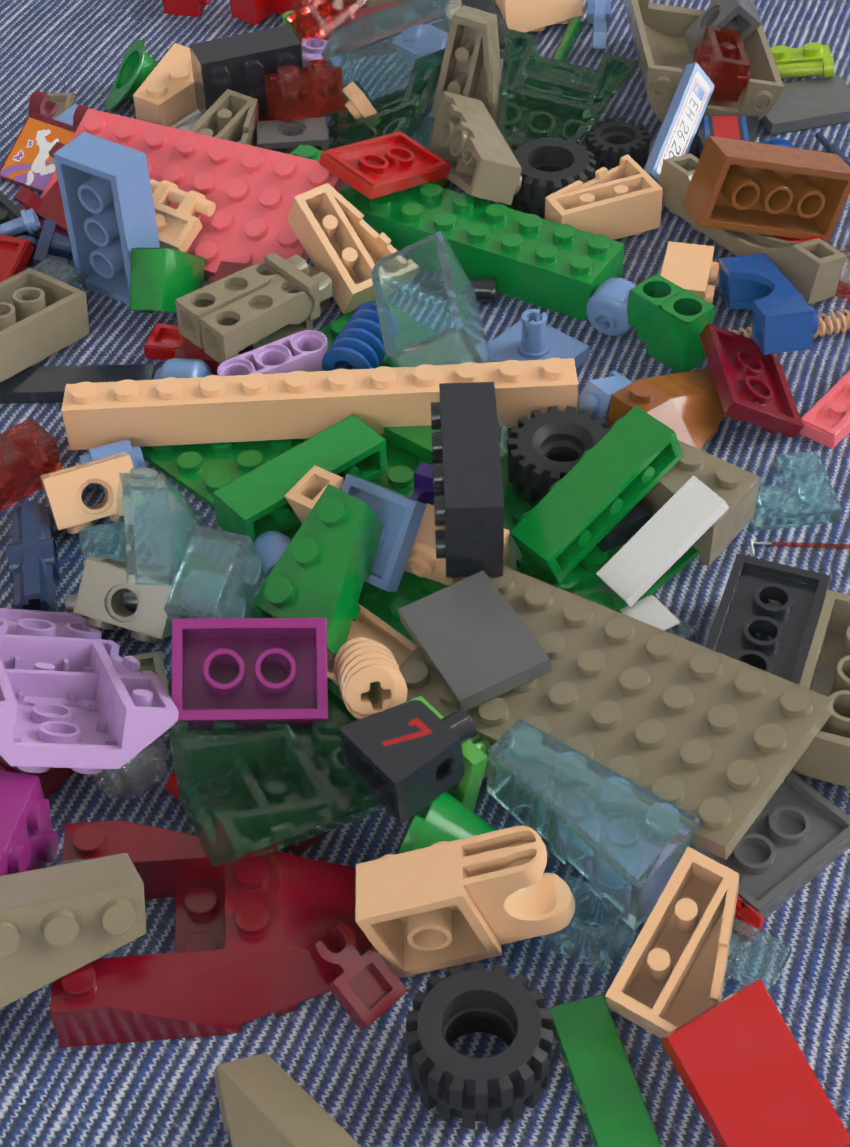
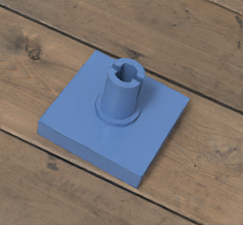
M529 309L522 313L520 321L477 351V360L482 363L507 360L528 361L546 360L549 358H574L577 369L589 359L590 346L547 325L548 316L546 313L540 314L538 309Z
M346 474L341 490L365 502L384 525L369 580L364 579V581L385 591L397 593L427 504L360 477Z

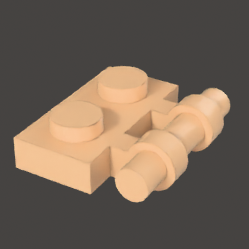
M151 179L150 184L160 247L186 253L203 227L199 218L195 216L203 214L211 217L215 212L216 205L214 202L206 200L205 196L199 192L192 190L185 192L178 189V186L170 181L163 180L159 182ZM174 203L179 205V207L177 209H174L167 205H171Z

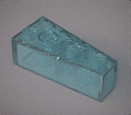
M521 718L489 748L487 792L523 826L531 827L534 831L538 832L551 845L550 852L564 865L570 862L587 879V887L601 900L609 899L621 911V919L635 931L653 910L687 847L696 850L697 834L701 819Z

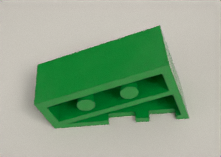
M328 484L251 601V604L267 618H326L327 654L335 658L339 648L347 642L352 621L357 622L360 607L357 605L364 579L369 580L384 527L383 523L365 502Z

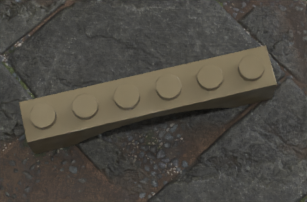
M689 153L663 160L658 184L663 188L662 205L671 214L681 217L691 224L694 230L704 233L716 241L719 247L729 250L736 256L765 253L773 264L778 266L785 278L790 280L797 292L803 295L804 300L808 304H814L815 302L835 296L847 257L845 254L820 238L808 241H786L765 234L699 226L682 205L699 159Z

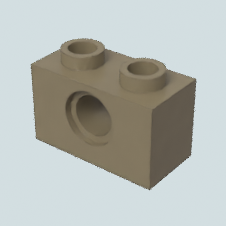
M105 555L90 557L86 560L73 613L88 617L87 624L91 626L114 630L116 625L132 630L130 636L134 639L148 643H158L159 639L172 635V619L180 618L189 581ZM126 589L131 590L137 596L138 607L135 613L130 612L124 606L123 594Z

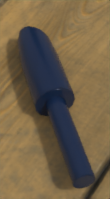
M821 132L816 133L815 137L826 149L825 153L838 154L850 166L847 157L837 145H831Z

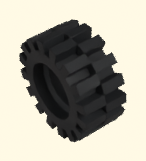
M612 118L606 119L605 124L602 121H598L596 126L591 125L586 135V148H588L587 151L592 152L594 155L596 171L602 167L607 168L608 171L618 166L620 158L627 154L643 169L649 156L650 136L648 129L644 130V125L641 123L635 126L636 121L633 120L625 123L624 118H618V122H613Z

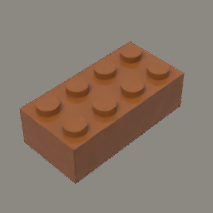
M708 135L682 205L701 227L797 239L821 236L825 242H829L850 194V166L838 154Z

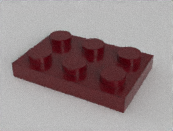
M708 323L699 336L724 414L735 421H746L760 426L769 433H780L795 438L804 426L777 353L764 355L752 339Z

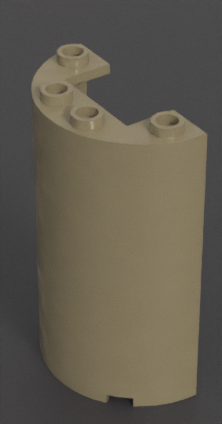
M623 0L648 100L655 115L661 122L665 119L686 65L695 62L698 63L715 85L703 116H758L759 121L777 102L784 85L762 24L711 71L689 52L684 31L705 12L704 10L650 3V0ZM711 0L709 7H710L716 0Z

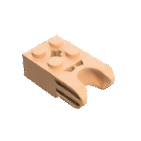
M513 826L464 839L437 842L429 847L400 854H388L376 860L356 864L355 922L398 978L501 956V945L558 932L568 926L573 918L575 898L563 879L553 873H544L547 863L546 846L539 834L527 826Z

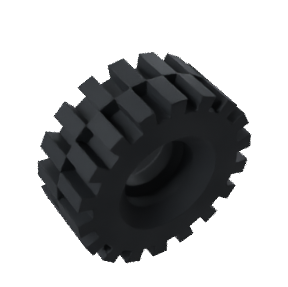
M557 406L548 407V413L542 414L539 409L531 412V420L525 416L519 419L518 427H512L510 438H508L509 483L513 482L512 489L517 495L524 492L523 500L530 504L535 499L540 502L547 495L550 487L556 481L561 480L579 462L581 456L588 449L593 448L610 431L611 427L607 428V421L602 417L593 420V412L584 410L582 414H577L576 407L569 406L566 407V412H558ZM554 460H568L571 462H557Z

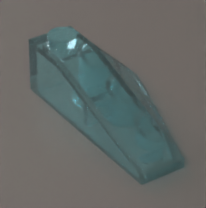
M133 468L130 470V473L119 472L116 527L127 584L177 586L189 569L190 559H196L199 556L200 545L206 546L209 542L210 533L205 519L165 475H158L156 470Z

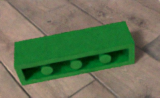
M635 405L624 417L615 421L610 431L593 448L588 449L581 456L579 462L561 480L556 481L550 487L547 495L531 511L524 513L519 518L510 534L521 554L560 583L684 457L675 431Z
M352 414L214 491L213 498L217 525L250 553L255 539L261 534L268 531L284 533L301 523L286 500L285 495L314 465L336 474L344 480L346 474L372 482L387 473L386 439Z

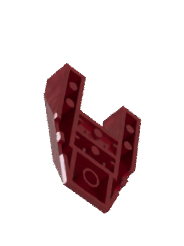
M122 820L65 824L62 865L127 853L144 883L145 900L176 897L174 953L98 958L52 982L50 1015L61 1048L232 1035L242 1031V1024L274 1012H276L277 1017L298 1010V1003L330 992L326 984L337 974L332 967H324L318 964L312 958L309 947L318 940H321L329 951L337 953L339 949L338 940L329 930L335 924L342 921L352 929L356 937V950L359 954L373 946L355 922L356 868Z

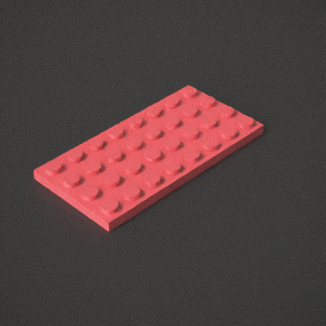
M90 108L86 111L71 139L72 141L81 133L86 132L146 153L150 180L154 179L159 182L163 180L175 183L180 190L199 192L205 196L206 200L215 203L216 209L211 217L203 214L195 216L199 218L203 227L186 251L188 254L205 258V278L215 276L221 261L245 264L265 263L264 256L273 252L285 260L297 254L307 261L309 256L287 221L293 199L297 195L326 183L339 193L344 183L342 179L321 166L319 161ZM56 169L40 197L41 199L57 181ZM174 203L171 205H167L174 209H177L179 207V205ZM38 217V220L41 225V229L38 230V234L40 235L43 228L44 220ZM55 227V233L69 236L68 233Z

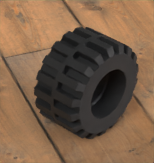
M555 137L531 139L525 141L524 144L514 146L511 151L522 168V182L519 192L513 197L512 204L505 205L510 209L527 214H535L545 219V197L577 180L582 181L584 184L595 178L596 160H594L593 153L587 151L588 148L576 144L575 141Z
M471 963V970L461 971L458 965L447 969V978L445 979L435 975L427 981V993L417 992L412 1000L413 1011H408L407 1069L409 1070L412 1088L414 1091H420V1101L428 1110L438 1106L439 1118L448 1123H451L454 1117L461 1118L462 1128L475 1129L476 1121H486L488 1129L500 1127L501 1118L507 1116L513 1123L523 1117L524 1104L532 1109L540 1100L541 1089L547 1088L550 1079L553 1046V1019L551 1011L544 1008L545 998L538 989L529 991V980L521 974L511 978L508 976V968L499 965L495 966L494 971L483 970L484 963ZM483 1032L499 1037L509 1047L493 1057L471 1058L458 1053L450 1044L465 1034Z

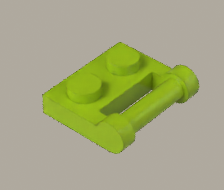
M811 42L798 48H789L785 45L770 48L781 79L822 75L823 78L834 77V59L831 57L829 45Z

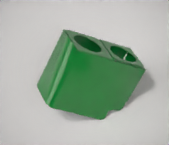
M131 248L129 310L153 314L154 310L177 313L175 299L203 287L205 258L168 248Z
M659 274L651 276L630 289L627 304L628 324L635 327L638 339L647 344L648 355L678 373L692 371L706 360L699 335L708 323H713L715 306Z

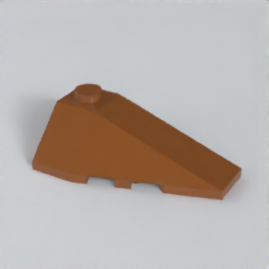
M708 368L641 378L611 394L607 428L612 427L615 421L624 417L636 405L674 430L678 440L703 451L704 444L709 438L715 436L720 422L724 417L728 416L724 414L711 370Z

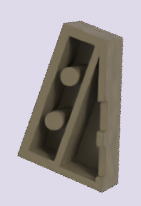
M465 5L453 14L430 117L436 118L442 93L447 91L482 100L499 131L504 128L505 115L497 15Z
M227 89L188 131L256 146L257 121H259L258 99Z
M678 440L684 457L640 501L652 512L653 517L693 475L725 500L729 509L692 545L700 552L699 559L709 567L754 517L760 476Z

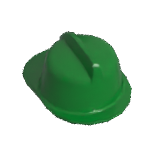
M142 40L135 41L126 51L120 63L116 80L105 101L104 108L106 111L116 107L123 98L134 101V93L158 65L157 61L145 52V43Z

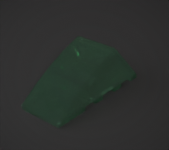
M505 28L498 129L508 146L513 149L514 146L524 144L527 140H536L544 137L562 138L579 144L635 69L637 60L604 52L599 68L595 70L537 55L538 36Z
M445 48L415 59L407 88L372 101L360 82L355 81L354 83L365 94L377 111L376 114L357 121L353 118L345 107L349 100L342 91L347 85L331 90L330 98L333 100L334 105L330 106V116L333 119V125L329 127V135L332 137L333 143L329 144V149L399 131L411 137L426 115L436 92Z
M178 721L168 729L180 802L213 867L262 855L316 837L384 807L345 768L339 728L354 721H312V729H291L286 721H266L265 729H236L235 721H213L212 729H188L187 721Z

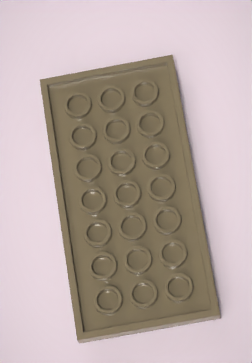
M503 566V576H489L490 580L550 658L552 671L467 710L466 712L471 716L477 735L481 736V740L486 739L489 741L492 750L727 860L833 713V698L506 566ZM417 647L399 666L408 689L407 701L422 696L442 716L446 717L460 708L419 647Z

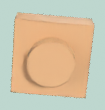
M353 81L342 89L349 100L345 107L357 122L363 119L372 128L382 120L365 94Z

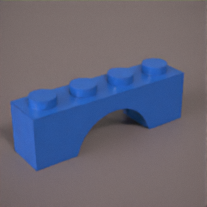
M765 253L719 258V296L729 309L753 311L752 340L764 355L812 349L813 334L818 331L817 313Z

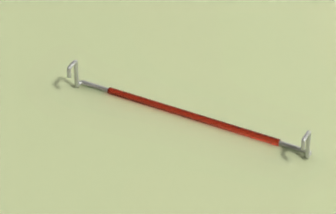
M750 540L751 557H754L755 554L753 544L850 549V544L753 542V540Z

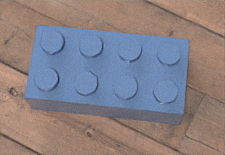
M83 132L53 154L78 285L129 305L131 248H160L146 153Z

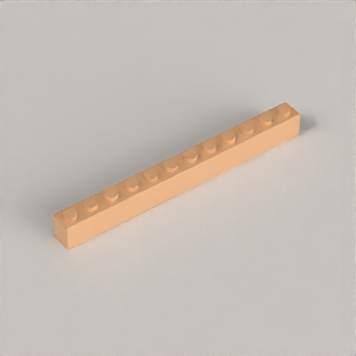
M549 358L546 360L528 361L507 360L489 363L465 362L450 365L423 364L411 367L381 366L371 369L352 370L340 368L332 371H293L291 373L274 374L251 373L235 376L209 375L196 378L168 377L157 380L137 381L127 379L118 382L66 384L61 412L70 450H89L90 448L129 439L132 447L138 445L140 447L304 439L317 435L352 414L376 433L382 435L384 434V427L431 426V402H440L439 383L494 382L499 429L512 428L513 426L518 427L519 419L525 416L531 420V412L538 409L542 414L548 413V407L557 406L558 412H566V407L569 406L576 407L577 413L578 380L574 358Z

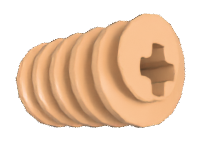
M359 636L348 640L339 648L334 658L333 671L345 706L354 717L363 719L407 701L408 689L393 653L384 644Z

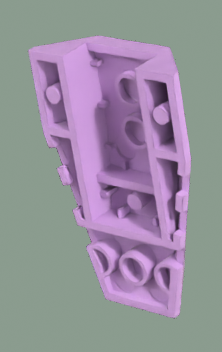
M0 608V755L10 766H17L20 770L30 773L47 772L50 767L71 768L73 771L81 774H98L103 769H120L177 723L179 711L160 678L154 672L148 670L140 673V662L133 656L120 657V646L113 640L101 639L102 632L96 627L87 624V620L80 614Z

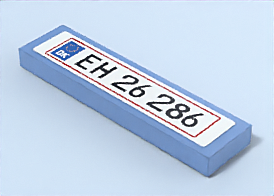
M697 62L686 65L644 168V171L657 183L664 159L688 154L715 87Z

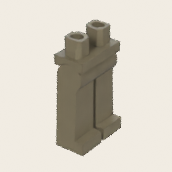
M274 252L264 256L265 263L254 264L175 299L179 333L198 348H204L206 354L221 364L230 358L238 356V352L288 324L297 325L307 318L312 321L320 317V303L333 296L331 277L322 271L309 277V266L306 260L297 254L285 260Z

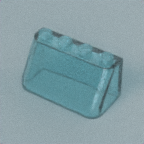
M406 0L334 28L321 55L344 103L346 104L349 100L342 89L352 81L365 94L372 106L438 83L452 16L462 7V0Z
M442 231L382 258L374 266L371 277L384 351L395 367H418L423 364L450 365L465 362H492L474 288Z

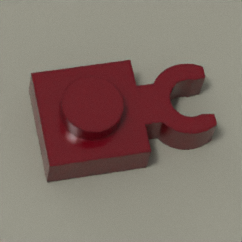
M341 921L329 929L338 940L339 949L337 953L329 951L321 940L313 943L309 950L312 958L318 964L324 967H332L337 975L326 986L360 1030L369 1027L408 990L373 946L361 954L358 953L354 932L347 924Z

